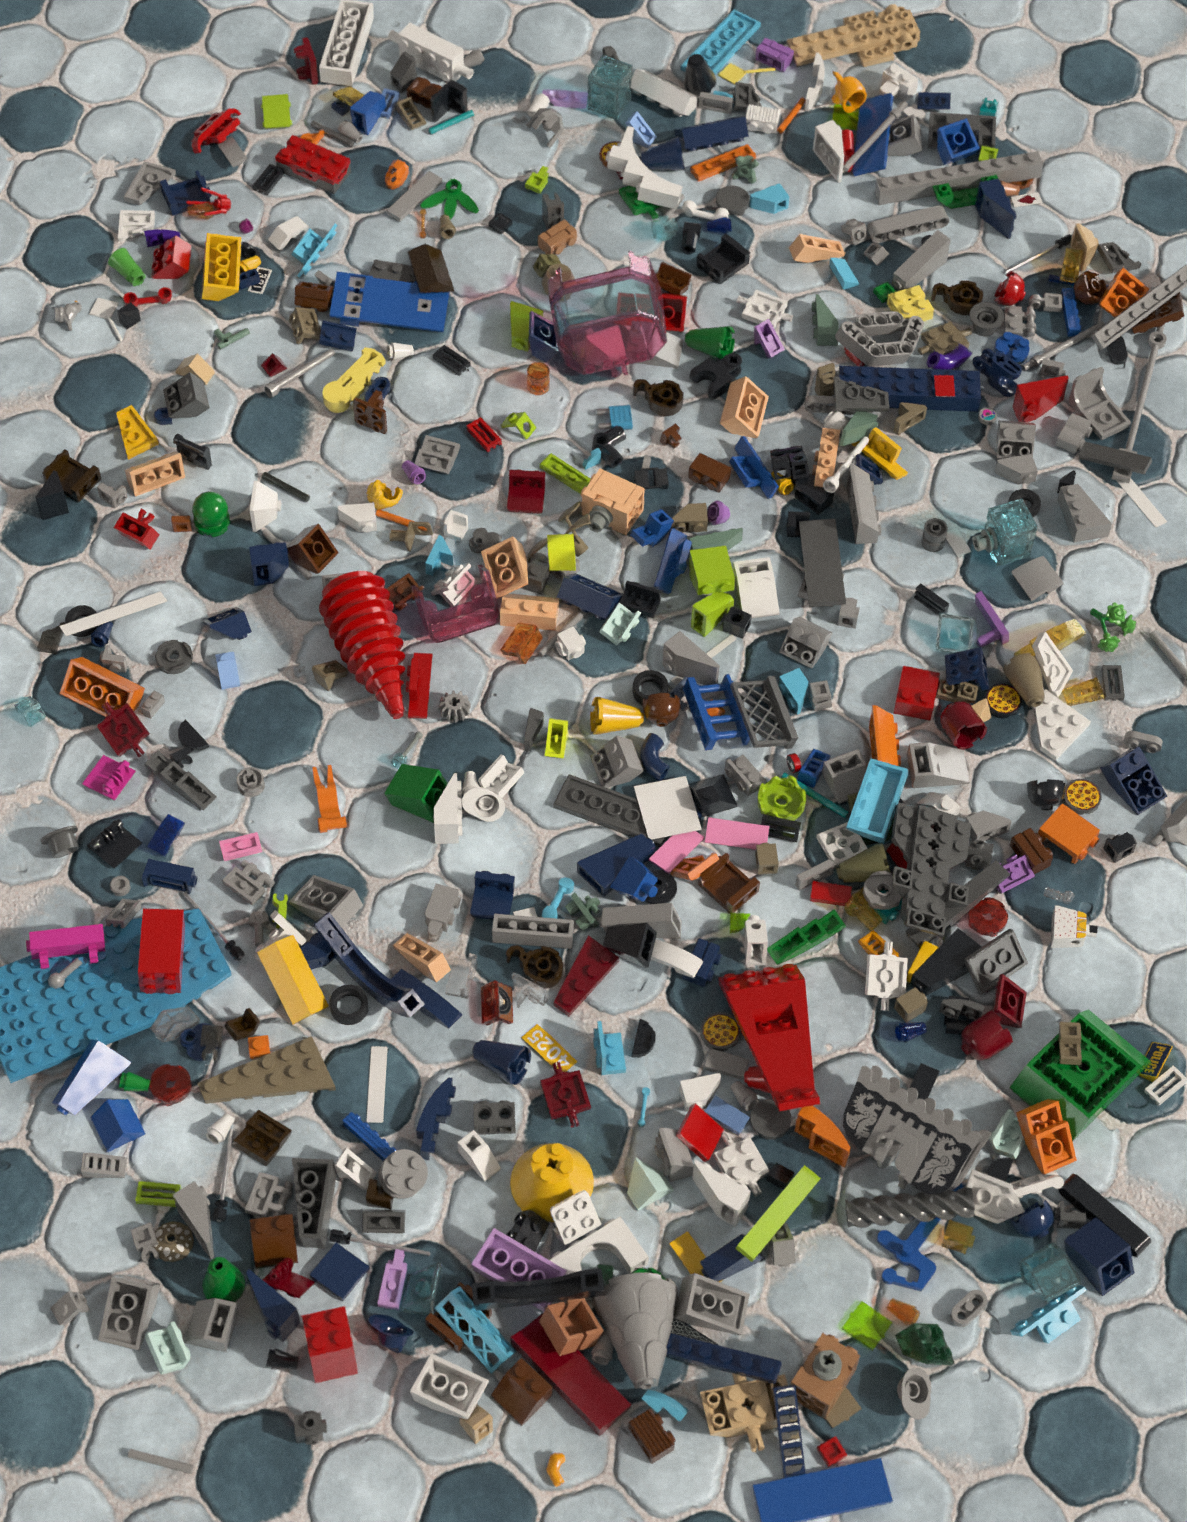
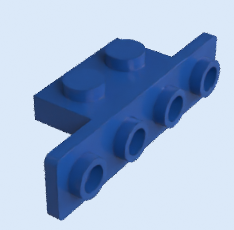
M741 436L734 447L739 456L731 457L729 463L745 487L760 486L766 497L770 499L779 486L747 438Z
M674 528L670 530L654 583L656 589L666 594L671 593L675 579L686 571L688 566L686 561L690 556L692 544L691 541L687 540L686 534Z

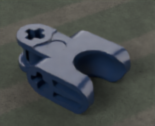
M985 348L982 350V355L975 356L972 359L975 369L988 377L987 381L991 387L1005 397L1015 395L1017 383L1014 379L1018 378L1022 371L1018 363L1004 353L995 354L989 348Z

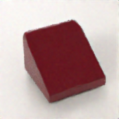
M274 353L261 364L269 377H273L287 369L283 361Z

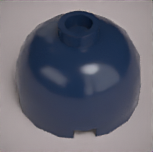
M1046 1199L1042 1200V1205H1039L1037 1202L1026 1208L1024 1213L1018 1215L1020 1217L1018 1220L1015 1221L1014 1218L1010 1220L1014 1229L1023 1237L1032 1238L1037 1236L1038 1239H1041L1049 1233L1048 1228L1052 1225L1054 1216Z

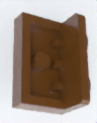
M662 262L658 272L650 278L649 283L655 285L658 289L669 291L670 294L682 295L688 290L692 275Z
M410 573L387 588L390 593L389 600L394 605L392 612L396 609L401 611L408 605L407 601L410 599L415 601L422 595L421 591L424 589V586L419 587Z

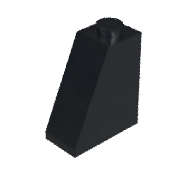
M648 923L607 927L603 945L615 955L648 968L657 932Z

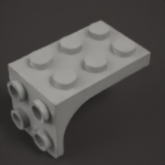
M1103 367L1094 368L1089 373L1077 376L1073 381L1068 401L1081 417L1092 421L1091 427L1093 432L1101 441L1131 425V421L1112 401L1104 388Z

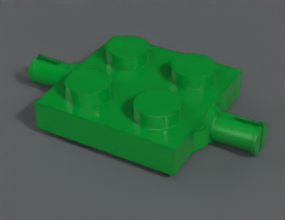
M626 186L619 189V195L635 216L648 213L653 220L658 218L659 215L655 210L664 206L638 200L636 187Z

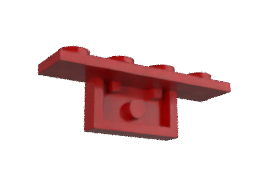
M414 653L411 665L407 666V677H410V681H406V692H409L408 718L427 719L433 653Z

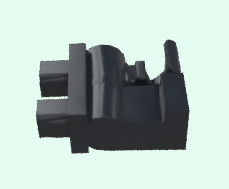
M802 445L770 451L775 480L791 478L790 468L793 479L810 477L808 460ZM785 469L787 470V474L785 476H779L777 474L778 471Z

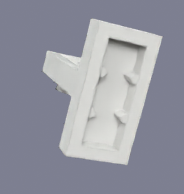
M276 910L270 916L280 928L274 929L269 935L270 939L265 944H260L255 950L254 956L261 964L262 962L257 952L274 942L294 935L296 941L301 946L307 941L304 935Z

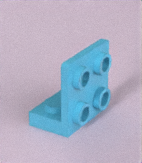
M597 1021V1028L593 1029V1044L597 1055V1068H601V1075L626 1073L621 1033L603 1034L602 1022Z

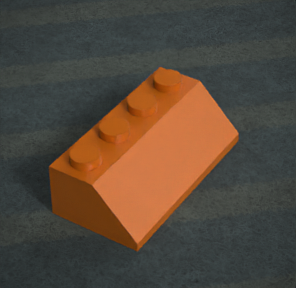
M84 657L70 660L59 694L106 717L107 713L102 708V705L106 702H109L113 710L120 709L128 703L133 711H135L140 705L145 688Z
M872 705L869 721L872 759L901 766V756L897 755L899 739L895 737V734L898 732V725L894 723L892 714L877 705Z

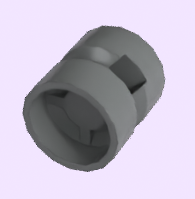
M932 518L926 521L921 541L925 550L938 552L943 549L948 531V526L943 520Z

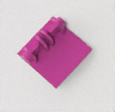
M103 755L82 785L115 801L136 770L129 768L130 763L126 760L117 762Z

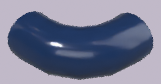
M649 733L640 748V760L649 775L657 781H662L670 768L659 757V751L663 747L664 742L658 735Z

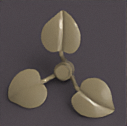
M581 501L576 502L565 510L557 520L560 522L565 518L570 527L565 534L570 532L574 534L575 555L577 557L582 555L589 547L577 535L575 529L591 524L589 513L582 516L573 525L569 520L570 514L580 508ZM547 537L530 550L527 556L528 563L536 552L547 545Z

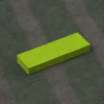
M552 453L540 463L542 470L579 494L590 483L589 477Z

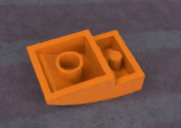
M1122 268L1110 282L1099 306L1115 318L1146 295L1149 288L1126 269Z
M1047 1099L1016 1112L1026 1145L1042 1174L1045 1175L1077 1161L1068 1121H1063L1059 1101Z
M802 1107L797 1115L795 1132L810 1140L809 1148L845 1168L851 1148L842 1132L816 1107Z

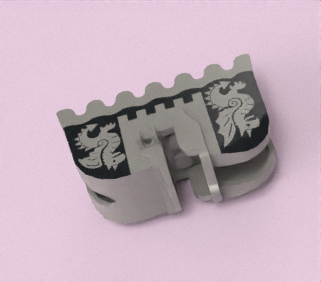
M862 1066L843 1115V1128L849 1141L860 1150L873 1155V1159L877 1161V1165L881 1169L887 1168L896 1158L895 1166L900 1171L898 1186L902 1189L910 1183L924 1193L941 1194L959 1186L980 1150L990 1138L991 1133L984 1129L979 1132L971 1131L972 1123L970 1120H953L954 1112L951 1109L935 1110L936 1102L933 1098L917 1099L918 1091L915 1088L911 1087L907 1090L899 1088L900 1080L896 1077H892L889 1080L882 1077L883 1072L880 1067L872 1066V1069L867 1066Z

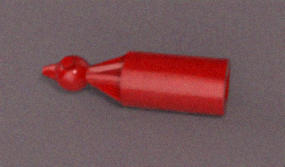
M848 129L842 130L844 164L855 154L853 132Z

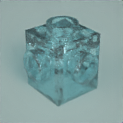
M669 215L659 216V220L651 221L653 238H662V241L671 240L672 236H676L678 224L677 221H674V218H669Z

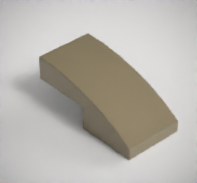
M1059 1022L1060 1064L1081 1065L1080 1043L1082 1038L1080 1023Z

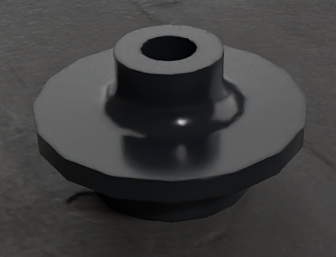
M652 870L651 872L657 877L656 884L661 886H656L658 888L657 894L654 897L647 896L645 901L649 904L671 902L677 893L676 880L665 871Z

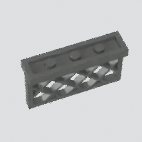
M768 676L763 681L731 683L732 693L753 748L784 746L785 749H792L798 739V735L775 676ZM754 687H761L764 694L762 695L755 691ZM738 688L744 689L748 694L746 696L741 694ZM752 694L760 700L756 703L749 699L748 696ZM763 701L768 704L769 710L759 705L760 702ZM744 702L754 707L752 712L744 707ZM756 709L765 714V717H759L754 711ZM767 716L774 720L775 726L765 720ZM750 717L760 723L758 727L750 722ZM761 725H764L765 727L772 730L770 734L761 730ZM758 733L762 737L766 738V740L757 741L755 734ZM772 733H777L778 735H780L781 739L777 740L776 738L771 736Z

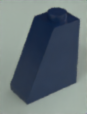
M741 1234L700 1261L703 1267L701 1271L704 1277L719 1282L765 1258L762 1252H760L751 1262L735 1249L745 1237V1235Z

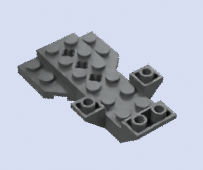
M898 803L895 808L891 841L904 854L903 858L907 862V868L894 867L891 886L903 898L901 919L905 927L943 937L946 925V917H944L945 908L967 906L969 887L952 882L948 884L949 870L967 859L971 824L956 820V815L919 805L915 808Z

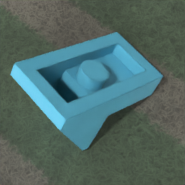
M440 535L425 563L426 574L433 576L435 570L440 568L441 563L453 566V555L443 536Z

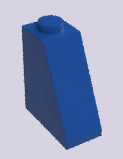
M369 91L351 106L352 124L358 132L369 135L381 116V112L386 108L385 96Z

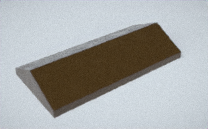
M423 244L408 251V257L420 293L454 292V287L440 249Z

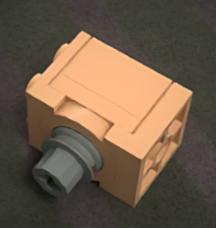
M599 469L596 474L592 475L589 485L585 486L581 492L582 516L588 513L590 515L591 524L587 526L596 533L601 532L603 527H612L613 530L627 535L644 510L645 488L603 469Z

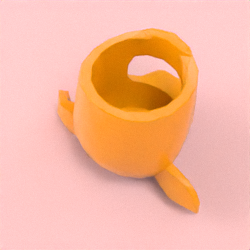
M832 71L833 76L837 79L835 94L831 97L833 103L841 104L846 113L857 110L867 98L864 86L855 77L847 76L843 78L838 72ZM846 101L850 102L851 106H846Z

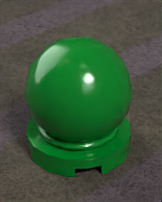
M211 491L203 492L197 496L192 506L196 531L201 535L206 534L212 537L225 533L230 524V515L225 498L219 493Z

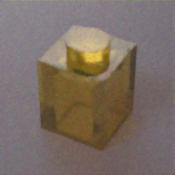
M949 1220L941 1246L966 1254L967 1248H972L975 1236L972 1235L974 1227Z

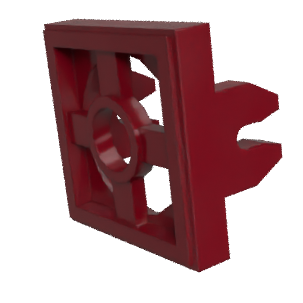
M302 38V45L294 48V53H296V58L304 59L305 66L296 69V74H298V79H310L312 85L318 84L316 58L309 38Z

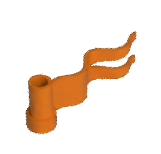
M327 765V788L321 783L317 768L312 767L321 817L318 818L319 833L347 828L346 817H341L338 806L332 765Z

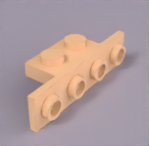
M822 428L819 451H815L814 458L817 465H813L812 475L815 476L814 486L823 487L824 481L828 477L834 476L840 430Z

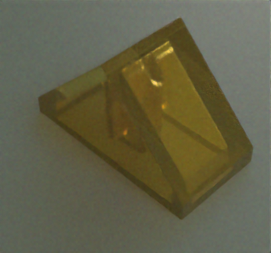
M1066 247L1060 275L1061 281L1075 283L1079 275L1083 250Z

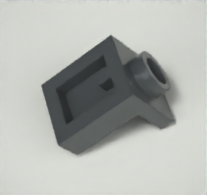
M1059 1201L1057 1208H1054L1053 1216L1054 1220H1057V1228L1080 1229L1084 1226L1086 1213H1079V1211L1075 1210L1064 1212V1201Z

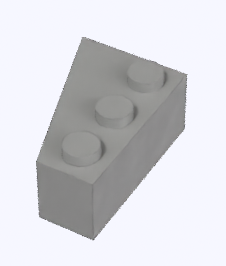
M1079 484L1062 486L1057 500L1073 542L1108 537L1112 523Z

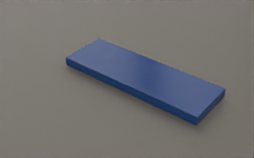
M892 93L868 98L860 106L855 152L890 116L889 113L892 111L893 105ZM890 125L853 165L854 176L886 169Z
M881 1458L752 1486L761 1522H806L893 1502Z

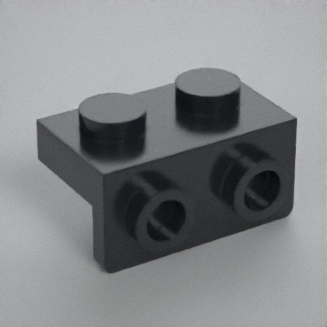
M626 581L625 591L619 603L631 612L639 611L641 612L640 615L654 619L661 602V591L637 582Z
M531 1209L522 1211L514 1218L515 1224L506 1235L535 1252L550 1223Z

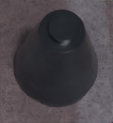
M693 54L687 62L684 76L685 89L696 96H700L701 92L710 93L716 85V75L702 55Z

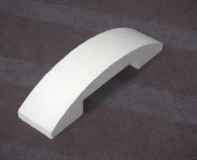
M816 53L812 76L817 77L815 88L808 87L805 111H809L817 103L823 90L825 67L820 53Z
M655 940L651 956L652 961L673 967L677 973L685 976L695 977L703 963L700 958L677 946Z

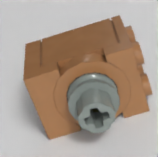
M822 1333L814 1349L791 1382V1385L794 1384L796 1386L797 1402L826 1419L857 1369L860 1358L858 1352L850 1346H844L839 1343V1340L833 1335Z

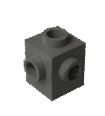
M982 840L970 841L966 866L980 870L991 865L994 844L985 843Z
M306 1411L301 1415H294L297 1444L314 1445L319 1443V1441H324L323 1433H327L326 1419L322 1420L321 1412Z

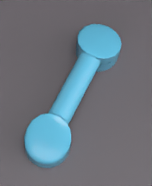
M567 877L559 879V889L551 904L543 909V918L557 919V907L564 894H570L574 890V881Z

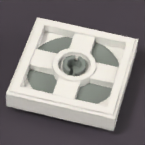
M848 822L821 832L816 836L826 856L834 863V869L840 867L839 863L868 849L860 835L846 829Z

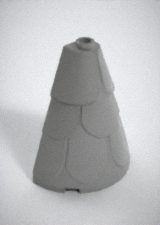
M631 1273L610 1279L609 1284L604 1286L605 1296L592 1297L593 1307L605 1327L607 1336L618 1353V1359L635 1389H651L658 1386L666 1358V1347L678 1302L677 1286L671 1279H661V1275L654 1273Z

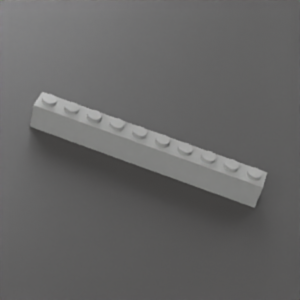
M1039 151L885 177L876 179L875 195L878 204L884 205L935 196L932 188L934 185L949 183L952 191L978 187L981 177L997 175L999 181L1007 183L1040 178L1043 162Z

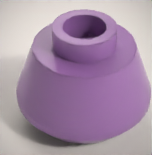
M716 500L709 505L707 517L712 525L722 524L729 519L730 511L728 506Z

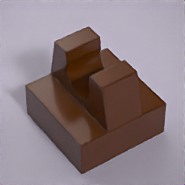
M676 423L662 432L660 442L663 446L669 444L676 448L680 445L679 441L682 438L678 434L680 427Z

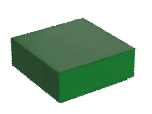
M888 281L873 288V293L882 303L887 302L888 294L896 292Z

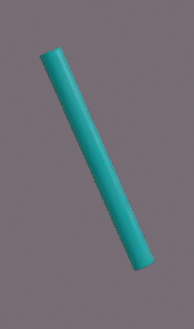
M784 772L781 778H786L789 774ZM797 780L798 785L805 789L806 795L843 818L848 816L849 812Z

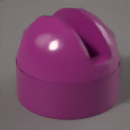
M247 218L239 224L240 231L244 234L254 230L252 223Z

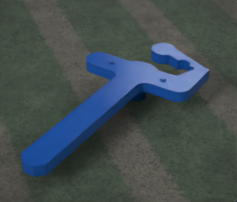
M960 1183V1185L952 1191L956 1192L957 1190L963 1188V1184ZM936 1217L929 1222L920 1221L906 1240L899 1239L887 1230H882L878 1233L877 1242L893 1253L898 1262L910 1265L920 1272L918 1282L913 1281L909 1283L906 1281V1277L897 1275V1272L892 1268H887L882 1273L884 1283L917 1291L924 1289L936 1272V1264L921 1254L919 1249L941 1221L940 1218Z

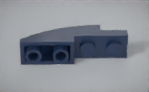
M448 1077L434 1091L420 1116L416 1134L417 1139H422L420 1153L424 1160H429L430 1154L435 1152L436 1141L433 1140L434 1135L439 1133L440 1123L445 1124L446 1118L451 1116L452 1105L450 1104V1099L454 1098L456 1093V1086H453V1078Z

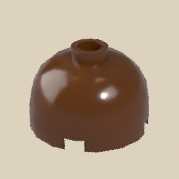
M1087 270L1077 277L1074 283L1075 297L1086 305L1100 303L1107 289L1104 279H1099L1098 272Z
M656 693L648 695L647 700L643 698L644 716L658 727H665L678 717L680 712V698L675 695V698L670 697L669 693Z

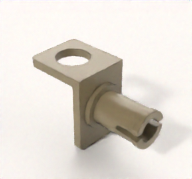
M409 521L406 531H390V541H403L407 550L411 551L415 535H433V531L429 522ZM422 526L425 527L427 530L422 531L418 529V527Z

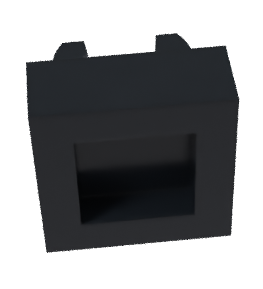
M189 745L169 755L172 761L178 760L177 764L181 768H184L182 764L183 759H187L189 764L193 763L192 758L188 755L192 753Z

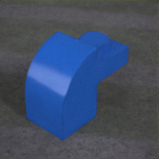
M662 509L649 514L645 525L632 530L630 536L642 547L648 544L654 547L666 537L674 520Z

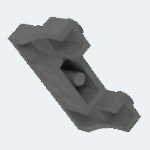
M930 112L928 148L937 149L938 128L966 118L980 148L978 151H981L982 146L995 148L996 116Z

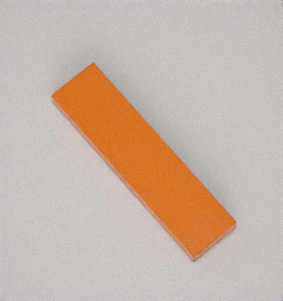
M746 144L691 166L690 172L699 182L738 166L735 158L738 156L745 157L750 155L756 159V154Z

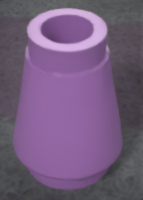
M409 460L403 462L402 469L410 482L421 484L426 478L424 469Z

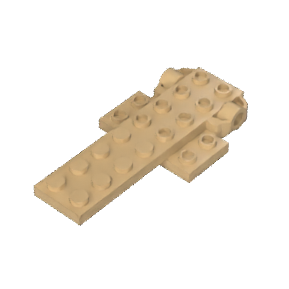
M891 4L884 11L878 13V16H876L874 11L845 17L843 18L844 26L787 39V46L794 51L793 60L796 67L814 63L816 53H820L822 59L826 60L857 52L862 66L867 67L894 60V52L917 47V42L920 41V30L910 9L907 10L904 7Z

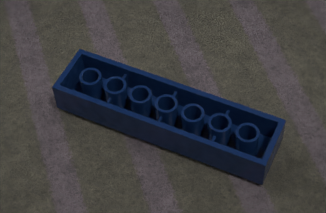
M839 366L838 370L840 380L856 382V385L869 386L888 392L890 409H899V404L903 402L925 405L927 410L979 411L981 402L980 371ZM934 375H953L955 396H936Z

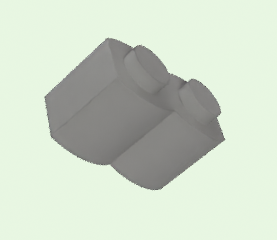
M1072 413L1057 438L1056 446L1076 454L1078 449L1081 450L1085 444V437L1089 438L1093 430L1091 427L1092 421Z

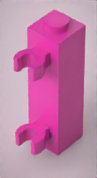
M103 924L29 932L30 940H26L27 952H31L32 960L40 959L41 969L49 968L48 958L85 953H89L90 963H98L97 952L106 951Z

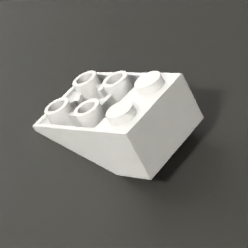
M770 557L734 562L733 573L740 609L752 614V618L779 615L774 572Z
M457 773L453 774L434 806L435 844L459 843V836H462L461 781H457Z
M695 1160L693 1181L717 1217L736 1227L748 1208L751 1191L745 1184L736 1183L731 1180L727 1174L713 1170L708 1163Z

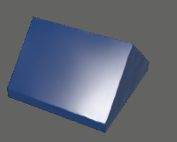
M129 1099L106 1100L90 1117L107 1152L146 1134Z

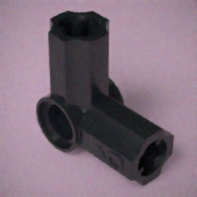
M615 426L605 433H596L593 437L592 451L599 448L601 458L610 468L617 467L623 460L622 455L613 446L626 439L624 429L621 426Z

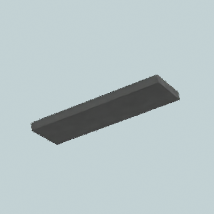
M836 520L800 521L799 529L809 607L845 605L846 597Z
M568 774L553 804V808L631 837L643 834L648 838L637 799ZM665 837L652 839L655 846L661 847Z

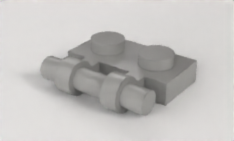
M1005 306L1004 333L1011 332L1022 336L1024 332L1028 333L1029 337H1033L1036 331V324L1034 323L1036 312L1034 307L1028 306L1027 312H1022V307Z
M243 860L240 866L244 869L241 871L235 867L222 881L225 886L253 906L266 892L262 885H267L271 888L275 881L266 872L262 873L258 870L254 863ZM249 875H253L257 879L254 881Z
M259 1172L245 1212L262 1218L267 1216L268 1211L273 1212V1216L284 1215L287 1200L291 1198L293 1193L291 1191L293 1183L286 1181L284 1187L278 1186L280 1182L279 1177ZM275 1194L280 1195L277 1204L272 1203Z

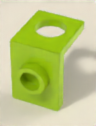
M526 412L510 413L500 425L502 428L516 427L525 439H528L536 429V426ZM525 422L529 424L528 432H525L523 429Z

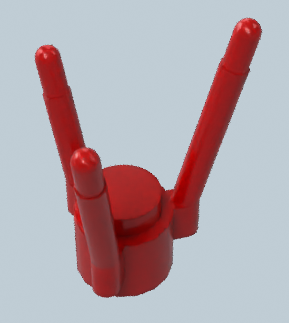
M203 187L201 188L202 191L218 198L214 202H186L191 205L214 206L217 209L204 213V216L220 213L226 214L231 208V201L227 198V195L219 194Z

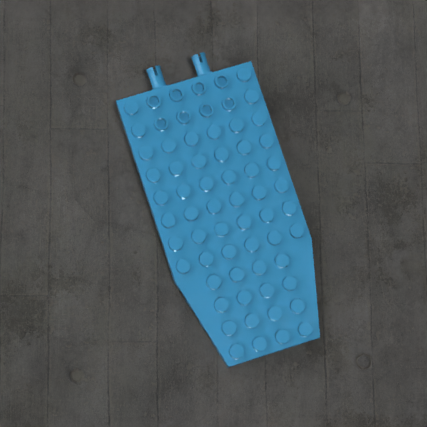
M200 909L184 911L185 939L181 993L166 994L155 992L147 994L140 992L138 965L142 918L132 919L125 928H121L120 924L118 927H113V924L103 927L106 951L97 952L98 963H90L89 953L50 957L48 958L49 968L41 969L40 959L32 960L30 955L0 967V1066L4 1074L7 1075L10 1084L82 1055L92 1039L99 1040L103 1044L108 1045L165 1022L171 1018L170 1015L176 1011H181L185 1008L186 1004L192 1000H197L202 996V993L208 989H213L230 977L231 970ZM76 958L82 962L76 970L65 978L64 985L61 988L55 989L50 987L48 978L51 974L60 973Z

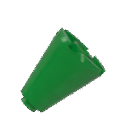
M731 326L691 329L685 335V343L692 349L720 360L727 354L733 353L735 339L732 338V333L735 334Z
M223 1257L212 1259L202 1283L204 1295L207 1299L217 1298L237 1302L245 1290L243 1273Z

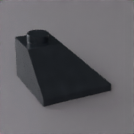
M724 774L688 784L695 805L701 813V818L737 807Z

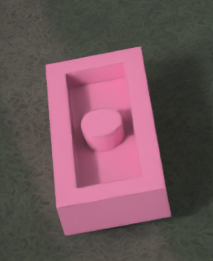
M257 832L219 841L224 861L262 852Z

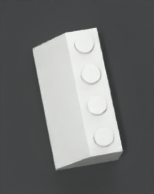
M636 68L628 86L633 89V93L639 96L644 94L647 96V100L653 103L657 101L660 103V107L667 110L671 108L674 110V114L681 117L683 115L689 116L699 105L698 96L649 71Z

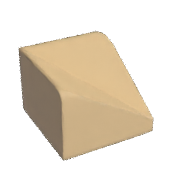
M986 698L972 705L983 722L991 718Z

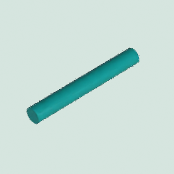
M469 110L428 129L429 133L432 135L474 116V112Z

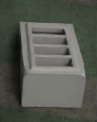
M83 1153L82 1176L83 1178H125L127 1157ZM89 1163H93L92 1168H89ZM98 1163H102L101 1169H98ZM107 1163H111L110 1170H106ZM115 1163H119V1171H115Z

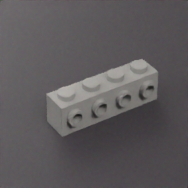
M494 914L492 941L493 943L572 949L574 920Z

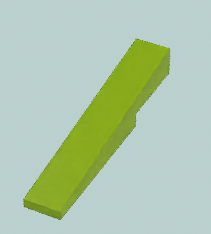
M804 1165L735 1249L753 1262L821 1178Z

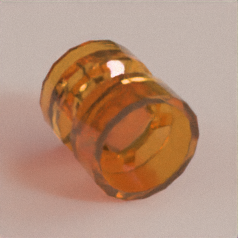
M532 363L527 368V389L534 395L547 393L550 388V369L545 363Z

